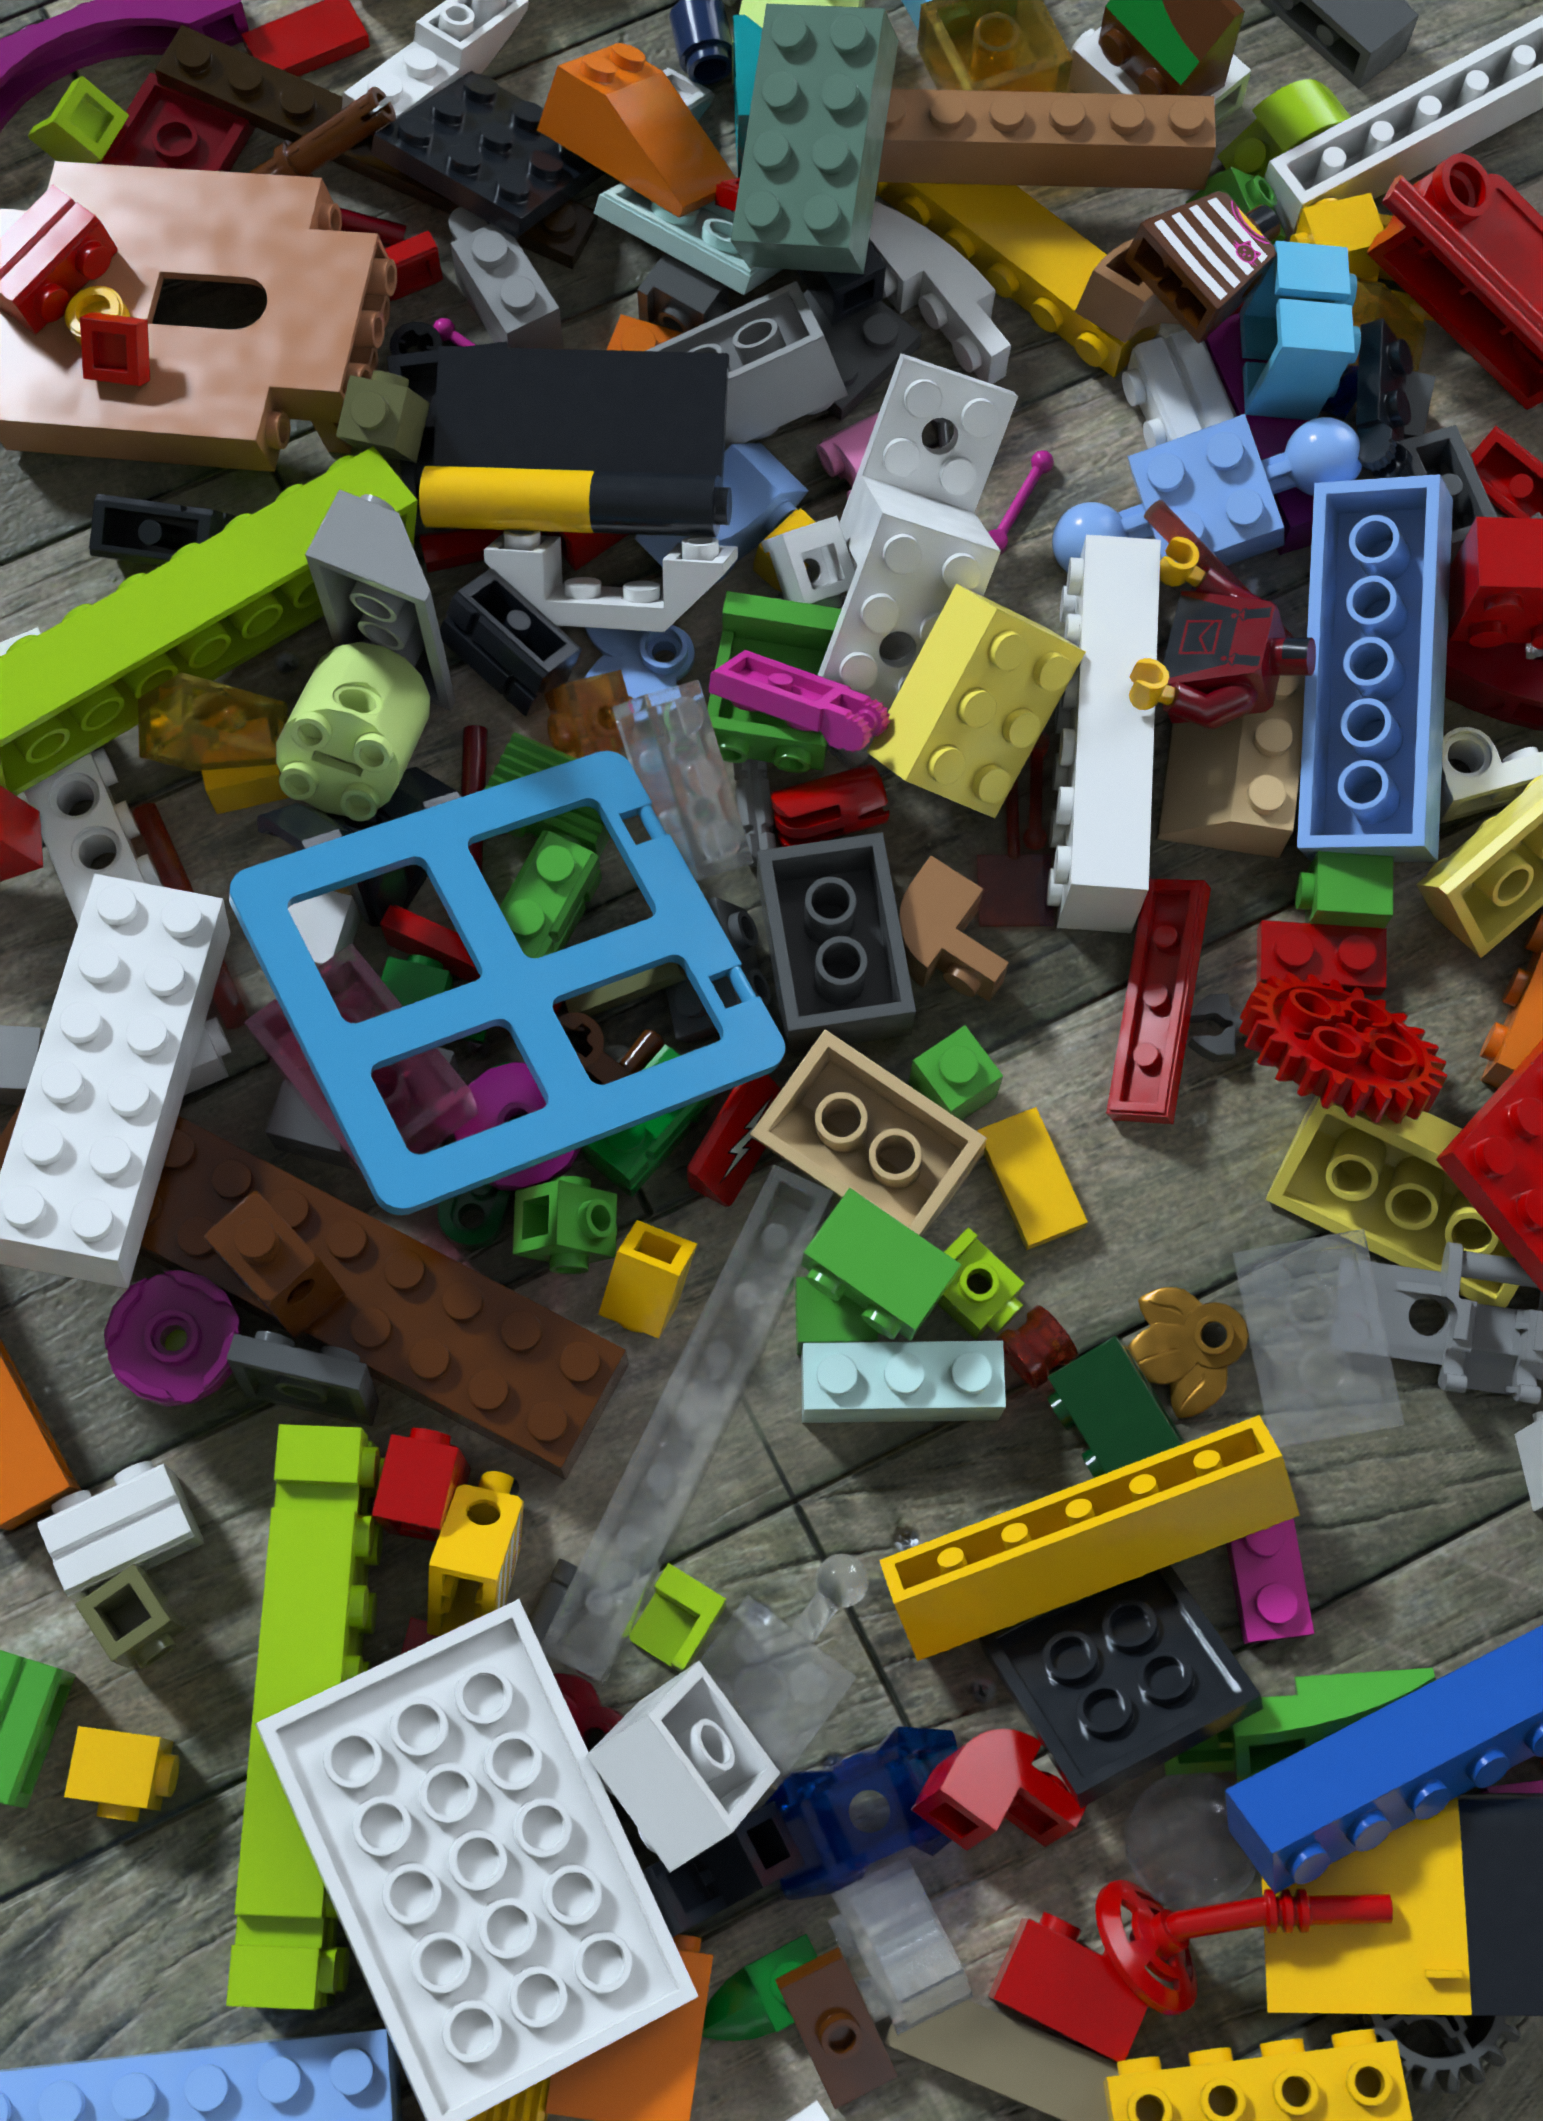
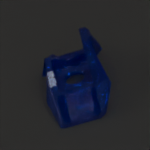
M895 1726L879 1746L874 1749L850 1756L826 1770L791 1771L762 1806L772 1801L775 1802L806 1863L803 1867L780 1879L784 1895L789 1901L857 1890L871 1863L910 1846L934 1856L953 1841L911 1810L935 1767L958 1750L953 1730ZM868 1790L881 1794L888 1802L890 1809L886 1825L881 1830L873 1833H866L857 1829L849 1816V1806L852 1799L858 1793Z

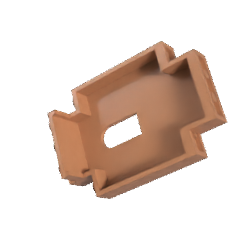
M55 161L47 190L52 185H55L70 196L75 203L78 202L93 213L102 222L118 248V252L111 258L107 271L101 277L89 280L80 291L92 286L109 287L119 294L129 310L130 317L148 319L150 381L141 386L83 379L82 348L68 329L65 322V314L57 321L48 322L35 336L19 324L14 317H10L0 309V442L6 450L275 472L280 449H285L290 439L289 419L311 421L328 452L351 454L352 446L336 436L349 376L353 375L371 379L373 371L377 370V348H380L383 343L385 328L390 318L389 296L394 294L397 284L396 264L393 259H389L378 233L341 231L342 216L340 207L337 203L333 202L323 179L319 177ZM0 209V237L27 210ZM164 278L251 284L262 288L267 294V305L262 316L250 326L242 329L230 330L152 324Z

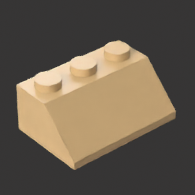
M1280 676L1274 705L1267 712L1244 715L1216 729H1207L1192 722L1172 723L1157 839L1268 857H1280L1294 828L1301 767L1305 676Z
M826 1029L750 1133L753 1139L841 1199L847 1190L851 1188L920 1236L925 1233L947 1207L984 1154L987 1140L985 1136Z

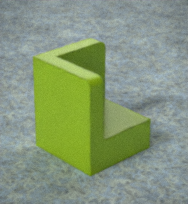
M82 75L72 81L52 115L33 126L28 134V138L55 161L95 164L103 159L129 115Z
M668 1563L654 1585L655 1593L630 1632L629 1639L634 1645L681 1673L690 1667L726 1608V1598Z

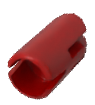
M866 764L770 793L780 847L829 840L884 824L889 820L890 816L889 810H883V806L888 803L885 787L878 770L872 764Z

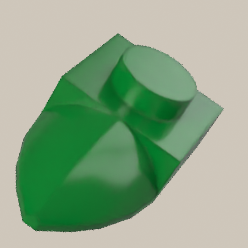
M805 1933L749 1963L728 1978L706 2006L702 2037L733 2042L750 2040L774 2032L777 2033L793 2024L794 2020L775 1979L818 1957L807 1934Z

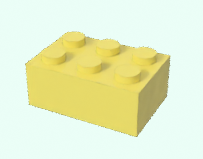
M956 583L888 711V714H890L889 720L891 721L887 724L888 728L878 737L875 736L867 753L903 780L992 818H996L1086 651L1045 626Z

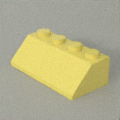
M1543 775L1534 778L1521 795L1499 814L1484 821L1470 839L1449 857L1435 863L1427 876L1416 884L1433 916L1480 958L1486 955L1543 906Z
M1315 1095L1265 1200L1404 1267L1441 1272L1443 1253L1447 1242L1462 1244L1463 1251L1514 1258L1436 1161V1158L1462 1130L1461 1128L1422 1111L1418 1120H1413L1405 1115L1401 1124L1395 1123L1385 1114H1383L1379 1123H1374L1361 1110H1358L1355 1117L1351 1118L1345 1113L1342 1105L1333 1103L1329 1109L1323 1108L1320 1097ZM1461 1277L1459 1295L1476 1301L1478 1304L1506 1308L1520 1285Z

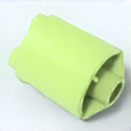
M363 642L340 645L322 656L276 742V763L281 772L279 785L282 791L288 797L294 800H303L326 813L347 816L355 821H366L374 817L378 808L390 801L398 787L429 719L430 694L422 675L406 658L380 645Z

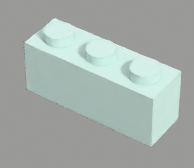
M1003 1341L803 1343L801 1354L802 1423L999 1420L1006 1407Z

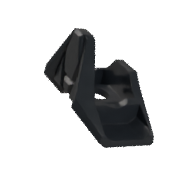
M413 767L405 770L390 801L378 808L374 817L369 820L355 821L347 816L326 813L319 809L296 803L260 814L257 817L258 831L262 834L280 837L294 846L297 851L460 798L461 796L455 789L418 767ZM408 865L347 887L364 921L371 926L379 927L390 905H397L406 910L408 909L428 875L421 866Z

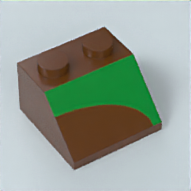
M1110 0L1105 6L1098 44L1101 46L1106 59L1112 65L1120 66L1137 84L1141 95L1211 96L1225 86L1245 11L1235 0Z

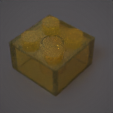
M932 0L921 4L917 50L937 90L1067 93L1073 58L1043 0Z

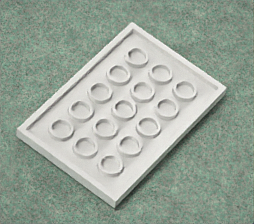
M520 1599L255 1724L426 2121H467L699 1997L599 1774L586 1756L589 1752Z

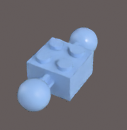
M1243 414L1128 456L1130 470L1141 504L1120 512L1097 502H1085L1073 506L1060 517L1052 535L1054 556L1062 569L1068 573L1070 557H1081L1086 535L1161 540V560L1164 556H1167L1165 550L1171 539L1174 537H1184L1191 540L1198 548L1199 560L1196 566L1202 570L1207 566L1216 570L1284 546V525L1273 495L1297 487L1302 492L1314 496V483L1356 480L1362 469V464L1358 460L1360 452L1359 437L1351 426L1341 420L1330 417L1316 418L1307 421L1295 430L1287 442L1285 452L1261 460L1246 415Z

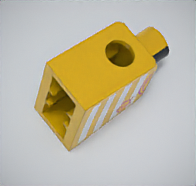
M489 1471L481 1476L478 1487L466 1484L456 1487L429 1563L428 1634L442 1636L505 1606L521 1547L524 1501L517 1496L519 1483L512 1476L499 1471Z

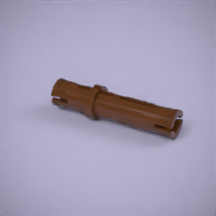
M376 86L372 87L366 94L303 135L294 143L286 140L278 145L273 151V157L248 173L313 177L314 172L385 125L393 123L396 120L393 105L391 102H388L374 113H369L380 105V101L386 98L385 93Z

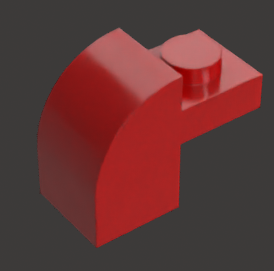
M994 1729L974 1737L940 1762L928 1777L911 1810L968 1851L997 1832L1004 1817L1042 1846L1047 1847L1077 1828L1087 1805L1080 1808L1061 1779L1051 1773L1040 1771L1032 1765L1041 1747L1037 1738L1017 1730Z

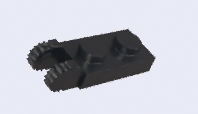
M1384 318L1360 325L1361 345L1359 350L1356 408L1357 435L1360 440L1358 460L1366 470L1370 469L1373 472V479L1408 477L1412 473L1410 467H1412L1413 456L1404 447V426L1409 425L1411 421V409L1406 395V376L1410 375L1413 371V359L1407 342L1404 339L1398 340Z

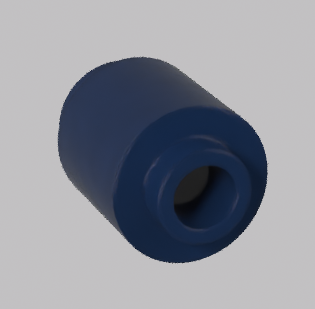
M680 0L671 9L669 20L681 69L688 74L691 81L698 84H713L723 80L732 70V36L722 0Z

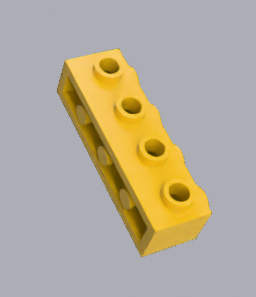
M1374 2029L1331 2035L1333 2048L1306 2052L1303 2038L1266 2042L1260 2044L1262 2057L1233 2061L1231 2047L1200 2050L1188 2053L1190 2066L1164 2070L1161 2068L1160 2057L1158 2056L1129 2059L1117 2062L1119 2075L1106 2077L1103 2081L1109 2121L1413 2120L1397 2040L1377 2042Z

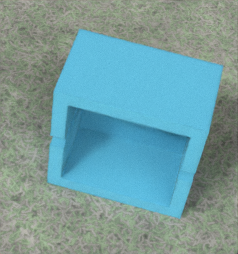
M1276 241L1274 244L1276 257L1262 283L1245 300L1240 310L1242 358L1268 360L1267 363L1246 361L1243 366L1245 415L1312 420L1317 418L1327 399L1333 398L1336 395L1340 377L1348 364L1355 363L1359 354L1361 331L1358 326H1353L1352 307L1357 294V278L1355 274L1349 273L1347 247Z

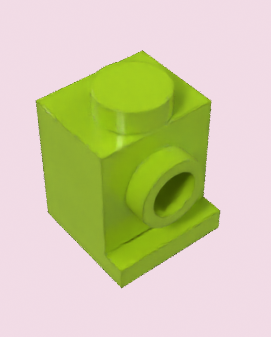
M968 1227L944 1251V1253L959 1262L961 1266L956 1277L937 1304L977 1340L988 1327L997 1334L1000 1333L1021 1311L1024 1305L1017 1297L1020 1295L1025 1283L977 1239L978 1235ZM980 1274L990 1283L991 1289L984 1294L973 1293L967 1286V1279L971 1275Z

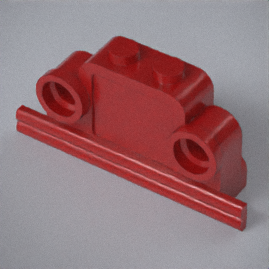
M1458 153L1448 157L1438 164L1433 172L1413 185L1400 174L1393 180L1381 202L1394 215L1387 228L1375 236L1367 254L1526 410L1542 403L1543 217L1506 179L1498 174H1487L1483 166L1476 159L1466 154Z

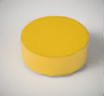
M92 286L81 290L70 300L65 311L66 325L80 345L81 316L95 312L130 317L129 310L119 294L106 286Z

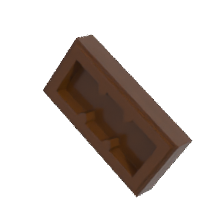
M838 1947L775 1979L835 2110L898 2077Z

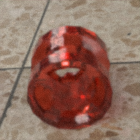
M1039 1305L1027 1313L1025 1323L1017 1330L1006 1329L996 1338V1341H1003L1004 1357L1009 1364L1034 1389H1038L1047 1382L1049 1371L1056 1365H1068L1079 1355L1075 1344L1066 1330L1049 1311Z

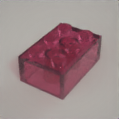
M352 943L318 967L342 1018L349 1023H359L403 1007ZM274 999L244 1021L259 1049L367 1184L277 999ZM437 1048L379 1068L371 1074L406 1147L414 1154L427 1153L479 1114L472 1091Z

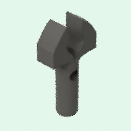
M1228 993L1209 994L1191 1011L1190 1023L1210 1020L1225 1028L1222 1034L1218 1036H1192L1188 1044L1194 1052L1212 1062L1232 1061L1236 1054L1235 1046L1242 1039L1249 1037L1239 1032L1243 1020L1239 1019L1241 1013L1230 1006Z

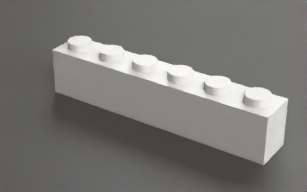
M1543 15L1270 160L1264 179L1272 187L1277 197V205L1274 206V209L1287 236L1285 240L1290 242L1291 235L1296 234L1304 207H1309L1317 201L1326 198L1340 200L1366 193H1371L1373 199L1385 194L1393 180L1400 174L1409 181L1440 164L1448 157L1470 148L1542 109Z

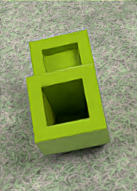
M1314 79L1299 80L1280 88L1256 105L1252 112L1257 118L1221 151L1217 157L1226 170L1229 167H1233L1251 176L1259 175L1264 178L1270 160L1351 118V116L1330 88Z

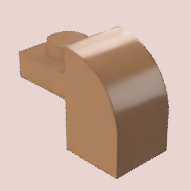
M931 855L908 886L900 905L899 922L909 975L917 984L924 988L934 972L939 969L944 973L945 981L956 991L969 997H974L978 994L990 1002L1003 984L1009 962L963 933L978 912L983 888Z

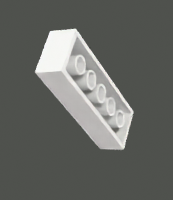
M1086 535L1081 557H1070L1067 586L1063 585L1061 594L1060 622H1066L1064 639L1086 651L1060 698L1055 712V733L1061 734L1059 753H1055L1052 790L1059 791L1057 810L1052 811L1049 846L1050 848H1056L1054 869L1050 868L1048 875L1047 906H1058L1057 928L1131 933L1149 890L1155 706L1148 710H1139L1132 705L1129 699V692L1134 683L1129 676L1140 659L1152 658L1157 660L1161 540Z
M94 874L0 1172V1264L122 1288L129 1287L231 934L223 898Z

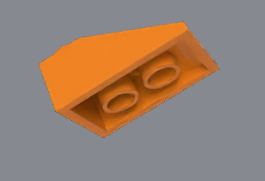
M616 43L558 65L537 131L678 218L715 201L716 184L736 178L666 74L645 61L646 56L639 49L628 44Z

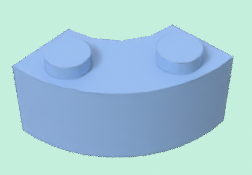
M761 443L731 444L724 453L723 487L731 488L732 515L730 525H720L718 536L714 538L719 540L720 546H738V559L715 584L723 580L733 569L737 561L756 548L761 541L797 509L796 506L809 492ZM637 534L634 539L663 567L662 560L678 543H681L684 538L692 536Z

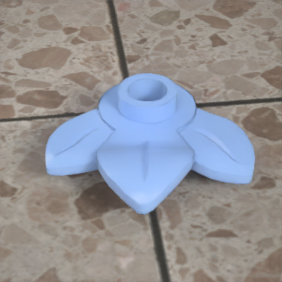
M671 625L665 632L585 627L588 637L603 656L596 661L586 674L580 688L583 696L603 705H619L628 701L632 716L637 722H644L663 714L675 700L677 681L689 673L694 663V645L689 635L675 625ZM662 650H668L675 654V658L669 662H658L653 657Z

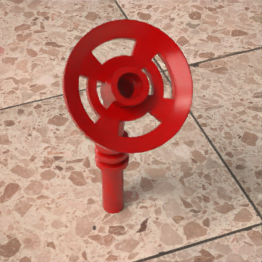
M1114 1880L1100 1890L1095 1905L1099 1935L1114 1968L1125 1984L1141 2001L1155 2011L1169 2016L1180 2015L1190 2009L1197 1997V1973L1188 1947L1192 1938L1265 1926L1268 1934H1275L1278 1926H1281L1284 1933H1292L1294 1926H1297L1300 1933H1308L1310 1925L1391 1924L1393 1921L1392 1900L1389 1894L1308 1896L1305 1888L1296 1889L1295 1896H1292L1289 1889L1281 1890L1279 1896H1276L1272 1889H1265L1263 1897L1173 1912L1165 1909L1149 1892L1139 1885L1127 1880ZM1121 1905L1133 1913L1131 1918L1132 1930L1129 1934L1130 1942L1127 1939L1122 1924ZM1145 1966L1158 1978L1166 1982H1173V1989H1170L1161 1984L1159 1981H1157L1146 1970Z

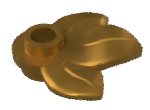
M1164 1287L1138 1299L1139 1307L1150 1327L1140 1332L1130 1342L1128 1346L1130 1352L1150 1383H1170L1171 1404L1176 1417L1188 1418L1204 1412L1223 1396L1227 1388L1228 1366L1239 1360L1247 1348L1249 1333L1244 1318L1229 1305L1218 1302L1202 1304L1192 1294L1181 1288ZM1214 1322L1221 1323L1227 1331L1225 1343L1217 1348L1208 1347L1202 1337L1204 1328Z

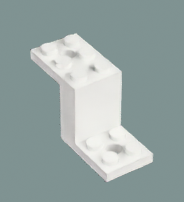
M900 353L839 522L845 542L857 564V569L818 676L849 686L853 691L870 696L871 700L877 699L878 702H883V706L887 707L889 711L956 583L984 596L1001 551L974 512L1018 399L1014 391ZM936 418L950 420L954 426V434L946 446L939 449H931L923 445L922 432L928 422ZM893 632H905L913 639L910 652L899 660L885 659L879 653L882 640Z

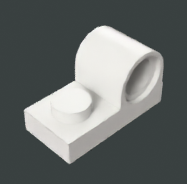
M1459 727L1447 732L1443 737L1440 824L1509 805L1523 793L1526 786L1534 778L1543 775V752H1539L1537 747H1528L1511 753L1501 762L1494 743L1481 730L1471 727ZM1448 759L1463 761L1468 765L1471 773L1457 771L1452 767Z

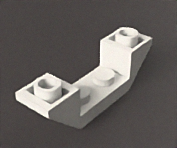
M504 530L503 534L484 549V562L491 569L493 568L557 626L665 632L738 559V546H720L719 540L714 537L692 536L684 538L662 560L663 590H660V584L653 581H632L624 584L623 587L601 586L599 579L591 577L571 578L563 584L561 537L541 536L540 531Z

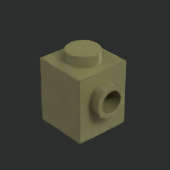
M379 370L373 371L371 379L350 375L336 436L359 451L364 452L374 446L381 456L417 463L430 403L408 388L409 380L405 377Z
M132 1564L75 1604L111 1662L126 1668H130L137 1663L140 1669H144L158 1662L176 1647L172 1638L186 1629L151 1573L135 1564Z

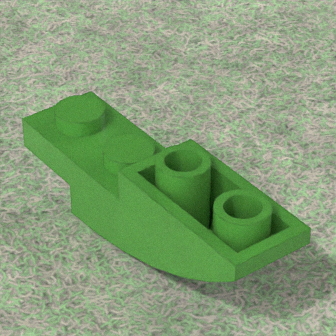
M1433 1668L1295 1677V1695L1261 1697L1262 1710L1164 1763L1165 1774L1179 1775L1235 1771L1236 1783H1239L1435 1681Z

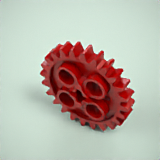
M1287 973L1284 980L1271 975L1266 984L1260 981L1257 983L1239 1018L1243 1020L1239 1032L1249 1036L1245 1047L1261 1052L1257 1060L1259 1065L1276 1067L1279 1070L1275 1077L1278 1082L1294 1081L1299 1085L1297 1094L1301 1097L1311 1093L1319 1096L1321 1105L1325 1109H1329L1333 1103L1342 1105L1345 1113L1351 1118H1354L1357 1111L1361 1110L1374 1123H1379L1383 1114L1397 1124H1401L1405 1115L1413 1120H1418L1422 1111L1427 1113L1430 1111L1447 1078V1074L1442 1072L1446 1061L1435 1056L1439 1047L1436 1044L1422 1041L1426 1033L1424 1029L1407 1027L1404 1024L1408 1017L1405 1013L1391 1014L1385 1009V1000L1372 1001L1364 998L1363 990L1358 987L1352 993L1344 991L1341 984L1335 979H1332L1329 986L1323 985L1313 974H1308L1305 982L1292 973Z

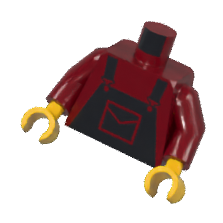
M1174 537L1171 539L1165 550L1167 556H1164L1160 561L1159 579L1162 583L1171 587L1180 586L1185 582L1192 585L1190 591H1181L1163 664L1152 658L1140 659L1135 664L1129 676L1134 683L1129 692L1130 702L1139 710H1148L1153 708L1158 702L1163 703V710L1168 712L1171 723L1192 722L1207 729H1216L1244 715L1267 712L1274 705L1280 676H1312L1316 664L1314 639L1312 637L1286 638L1277 605L1241 588L1209 566L1203 570L1196 566L1199 560V551L1196 545L1184 537Z

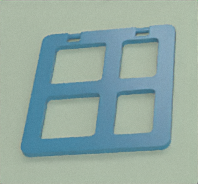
M600 751L243 869L233 877L229 890L230 905L376 1202L385 1211L394 1215H408L767 1075L779 1066L785 1053V1042L761 997L756 996L741 969V961L671 835L666 834L651 807L652 801L632 765L621 754L612 751ZM580 807H591L598 812L649 905L653 916L546 956L530 958L523 953L468 847L473 843ZM636 815L640 817L652 839L638 845L635 844L622 821ZM408 865L421 866L431 880L480 978L471 983L359 1023H349L342 1018L288 908L293 904ZM673 962L679 964L684 969L719 1033L720 1040L605 1085L592 1082L558 1020L553 1006L559 1002L665 963ZM725 976L729 978L742 1002L727 1009L712 984V981ZM494 1026L507 1029L546 1102V1106L535 1112L425 1154H414L409 1151L372 1079V1072Z

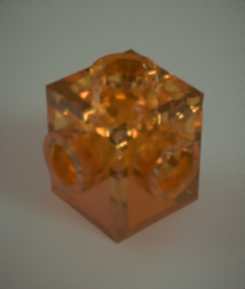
M621 670L564 683L545 693L550 716L547 719V731L554 749L579 759L600 751H612L622 755L621 750L641 742L639 736L641 729L640 711L633 697L628 696Z

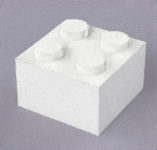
M700 1661L641 1699L586 1755L597 1770L604 1788L612 1795H615L638 1827L643 1843L649 1850L658 1855L669 1872H672L733 1833L780 1775L777 1767Z

